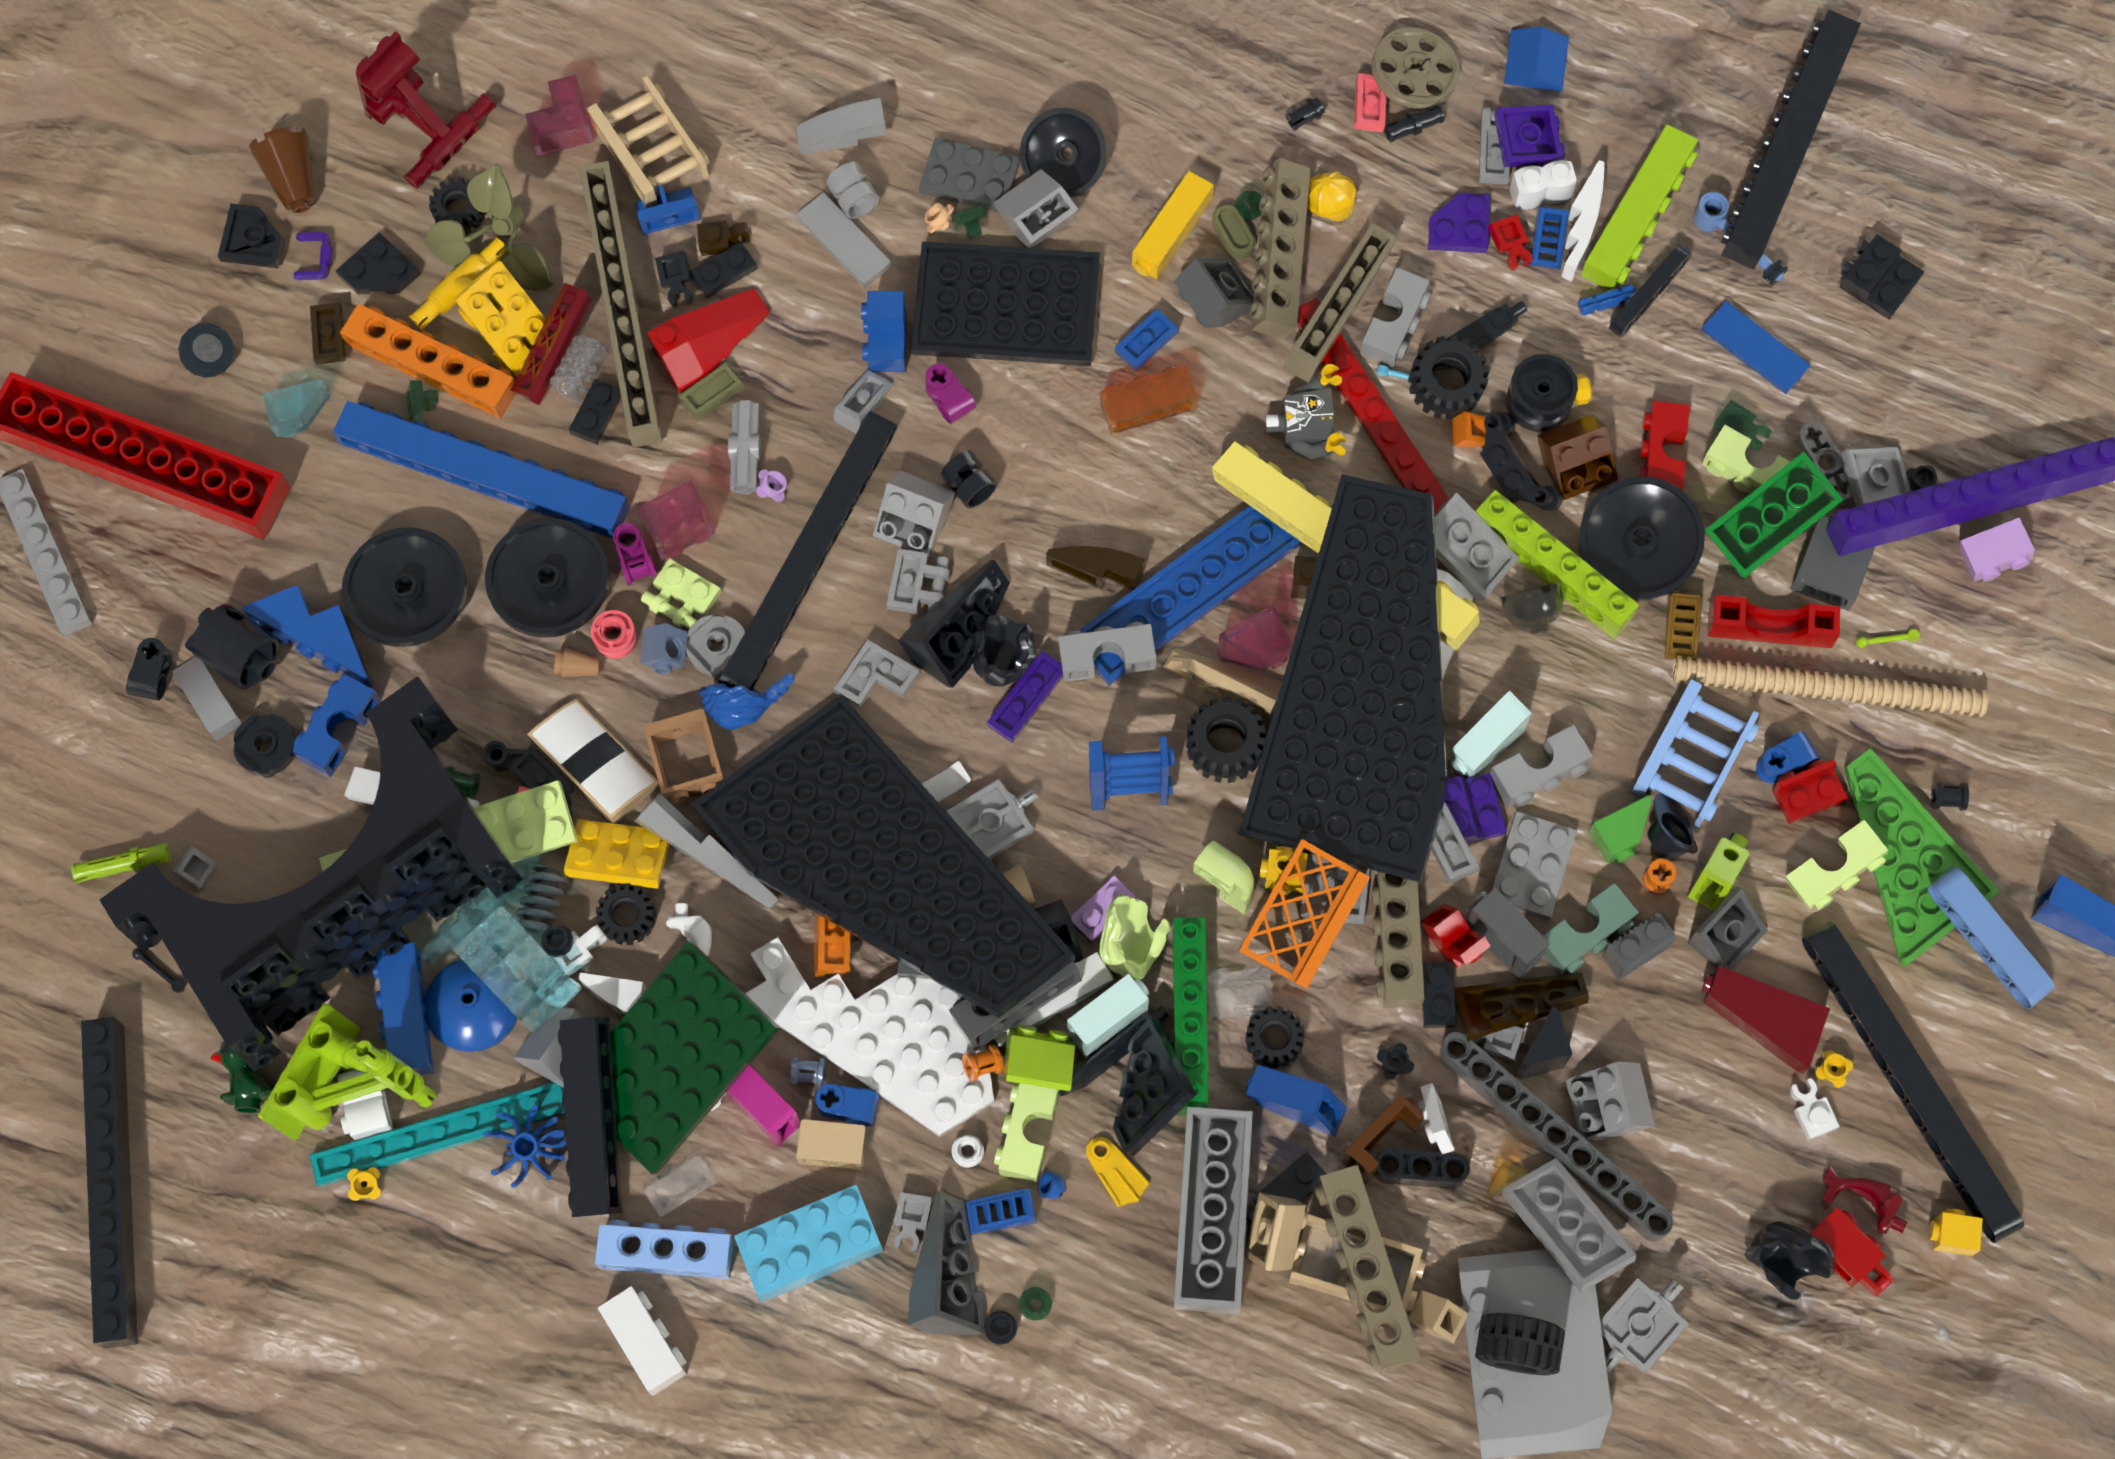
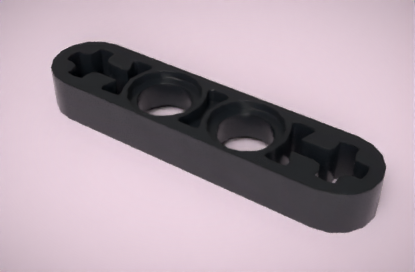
M1678 245L1620 310L1611 322L1609 330L1622 338L1684 268L1692 253Z

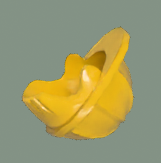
M1340 172L1315 175L1309 181L1307 210L1315 215L1326 217L1336 222L1346 220L1354 211L1356 204L1355 197L1357 192L1354 182Z

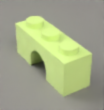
M1724 425L1706 453L1702 466L1706 467L1712 475L1724 477L1731 481L1740 491L1752 493L1790 463V461L1778 455L1774 463L1767 468L1753 467L1748 463L1745 456L1751 439Z
M1865 820L1838 838V844L1845 852L1847 858L1845 865L1837 871L1823 870L1813 858H1810L1786 876V882L1809 911L1815 906L1818 910H1821L1834 900L1832 897L1833 893L1840 888L1844 891L1849 890L1860 881L1858 875L1867 869L1872 873L1886 863L1884 857L1888 854V849Z
M1021 1083L1013 1084L1010 1102L1014 1103L1012 1115L1006 1114L1002 1133L1007 1134L1004 1146L998 1145L994 1164L999 1165V1175L1038 1183L1045 1148L1042 1145L1029 1142L1025 1138L1023 1131L1025 1126L1034 1119L1053 1121L1060 1090Z

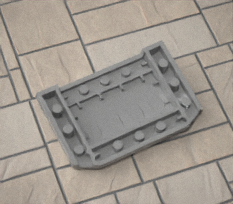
M1546 1249L1458 1258L1463 1308L1469 1314L1465 1324L1482 1459H1500L1600 1449L1612 1415V1406L1596 1285L1581 1293ZM1489 1313L1517 1314L1549 1321L1564 1329L1565 1338L1559 1373L1542 1376L1512 1372L1486 1365L1476 1359L1475 1352L1481 1316Z

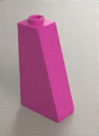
M750 1065L726 1092L777 1147L800 1127L801 1122L796 1111Z

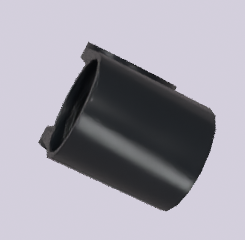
M147 638L139 644L132 669L127 678L126 692L128 695L157 701L162 699L172 664V654L159 639Z

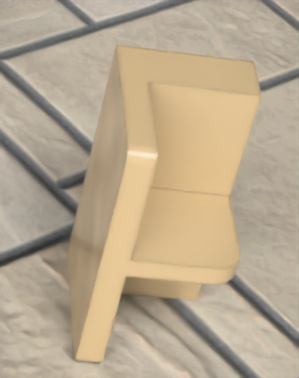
M803 1119L800 1123L796 1159L799 1164L863 1170L865 1160L863 1148L866 1128L864 1125Z

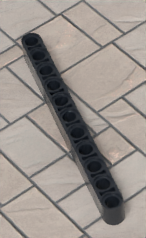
M869 411L725 667L718 684L723 683L730 688L743 685L753 691L897 430V423Z
M1828 922L1803 936L1802 944L1810 959L1973 1217L1983 1218L1982 1231L1991 1242L1997 1243L2023 1228L2024 1221L2016 1206L1838 927L1834 923Z

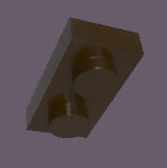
M340 302L310 306L313 360L315 364L346 361L345 342L340 334L343 328V312Z

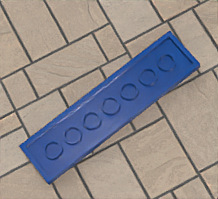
M1249 505L1078 631L1082 633L1094 632L1095 629L1109 626L1113 629L1124 628L1127 624L1133 622H1141L1144 625L1151 624L1156 652L1299 547L1302 542ZM1102 653L1094 661V669L1108 686L1125 675L1124 663L1115 653Z

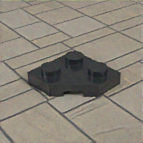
M230 203L218 258L221 262L278 269L285 242L260 207Z
M380 232L335 270L338 277L357 294H370L372 291L400 294L421 275L419 268Z

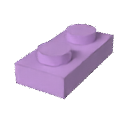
M1115 876L1071 916L1073 926L1091 944L1103 932L1106 911L1112 900L1118 894H1124L1136 899V896Z

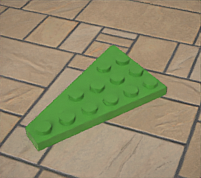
M1869 748L1850 763L1844 771L1859 823L1865 820L1888 849V854L1884 857L1886 863L1873 873L1899 964L1906 968L1956 928L1928 892V887L1951 867L1960 869L1987 901L1991 900L2000 891L1877 754Z

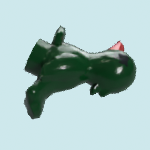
M223 1042L219 1051L213 1053L210 1057L211 1060L223 1065L230 1074V1092L220 1094V1100H223L228 1105H234V1110L240 1113L260 1112L261 1102H265L268 1099L274 1086L269 1085L261 1074L249 1067Z

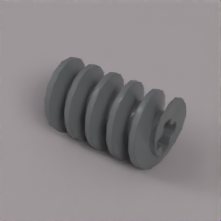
M532 864L531 868L535 872L529 873L527 877L531 884L524 886V892L528 896H523L520 899V904L524 908H519L516 911V916L521 920H515L513 926L521 931L540 935L543 934V931L552 927L546 922L547 919H557L558 917L550 911L551 907H561V903L555 900L554 896L565 894V891L557 887L558 884H567L569 880L551 867Z

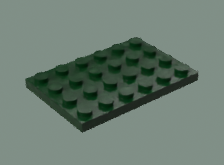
M687 941L610 1033L617 1140L652 1175L659 1173L780 1029L758 1005L691 941Z

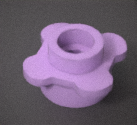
M765 469L761 470L758 474L760 483L756 488L757 495L761 498H773L775 502L783 501L785 498L783 491L787 486L786 477L778 471L769 472Z

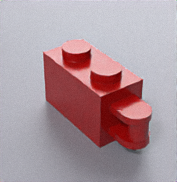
M1837 1207L1809 1234L1823 1240L1831 1247L1835 1256L1834 1271L1851 1288L1860 1282L1873 1296L1878 1297L1894 1281L1891 1274L1879 1263L1886 1256L1881 1251L1882 1246L1873 1236L1865 1235L1857 1227L1858 1222L1852 1214L1846 1210L1841 1211ZM1871 1270L1878 1276L1874 1281L1867 1276Z

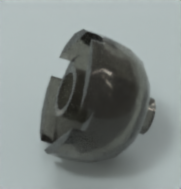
M1560 582L1500 597L1503 611L1509 622L1519 629L1530 628L1531 634L1550 630L1548 624L1559 618L1564 605Z

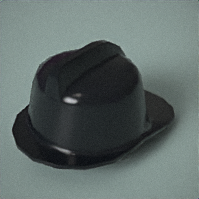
M1662 793L1656 795L1653 800L1656 818L1649 827L1647 836L1658 859L1670 860L1679 858L1686 852L1691 854L1697 853L1698 847L1693 837L1691 825L1682 807L1674 799Z

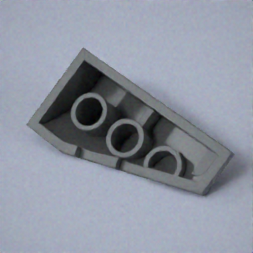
M941 1191L935 1194L909 1293L908 1325L930 1334L980 1335L984 1333L985 1301L983 1291H977L974 1273L979 1271L977 1262L971 1261L968 1243H970L972 1237L965 1202Z

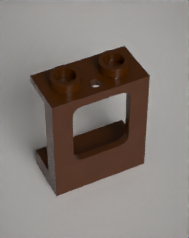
M1400 1094L1349 1146L1342 1163L1347 1168L1358 1165L1363 1182L1366 1185L1375 1176L1379 1163L1368 1151L1399 1119L1416 1133L1424 1119V1116L1421 1114L1422 1108L1412 1098L1408 1097L1405 1099Z

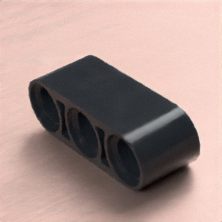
M1389 1148L1380 1151L1375 1158L1379 1163L1375 1177L1380 1182L1386 1184L1458 1188L1463 1185L1470 1172L1468 1160L1463 1155L1457 1153L1442 1154L1441 1152ZM1384 1159L1394 1161L1397 1165V1170L1393 1173L1384 1172L1380 1167V1161ZM1418 1161L1426 1163L1430 1170L1429 1174L1421 1176L1415 1173L1412 1166L1413 1163ZM1449 1164L1458 1165L1462 1170V1176L1459 1178L1450 1177L1446 1173L1445 1167Z

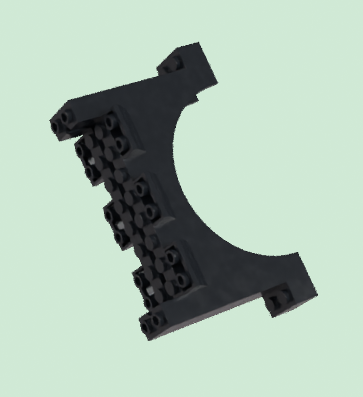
M418 676L366 712L374 728L380 749L381 769L377 795L371 812L355 840L330 867L317 877L288 893L271 899L251 903L230 904L207 901L182 891L178 886L172 884L152 862L99 899L115 927L143 952L156 946L163 940L227 1047L254 1071L269 1065L276 1056L282 1053L267 1027L279 1036L281 1033L292 1029L298 1021L309 1013L320 1009L323 1003L331 998L321 984L335 977L337 972L344 967L358 979L376 968V952L383 948L385 951L382 957L385 955L392 956L400 952L403 945L410 942V939L401 928L404 924L415 920L424 910L438 922L442 918L452 915L459 906L469 899L477 897L486 887L489 888L496 898H499L503 894L511 892L518 883L524 880L433 750L439 743L448 740L458 729Z

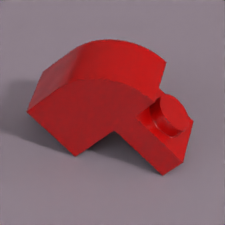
M1443 903L1420 921L1433 944L1457 968L1463 964L1467 965L1476 962L1482 957L1483 952L1491 947L1485 936L1469 928L1458 909L1446 903Z

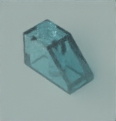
M323 379L263 393L269 426L275 436L293 437L298 432L308 429L330 398L329 390Z

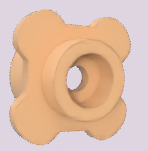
M940 203L932 205L925 215V222L929 224L927 231L933 233L938 229L945 230L952 221L951 213L954 207L951 204L946 205V207Z

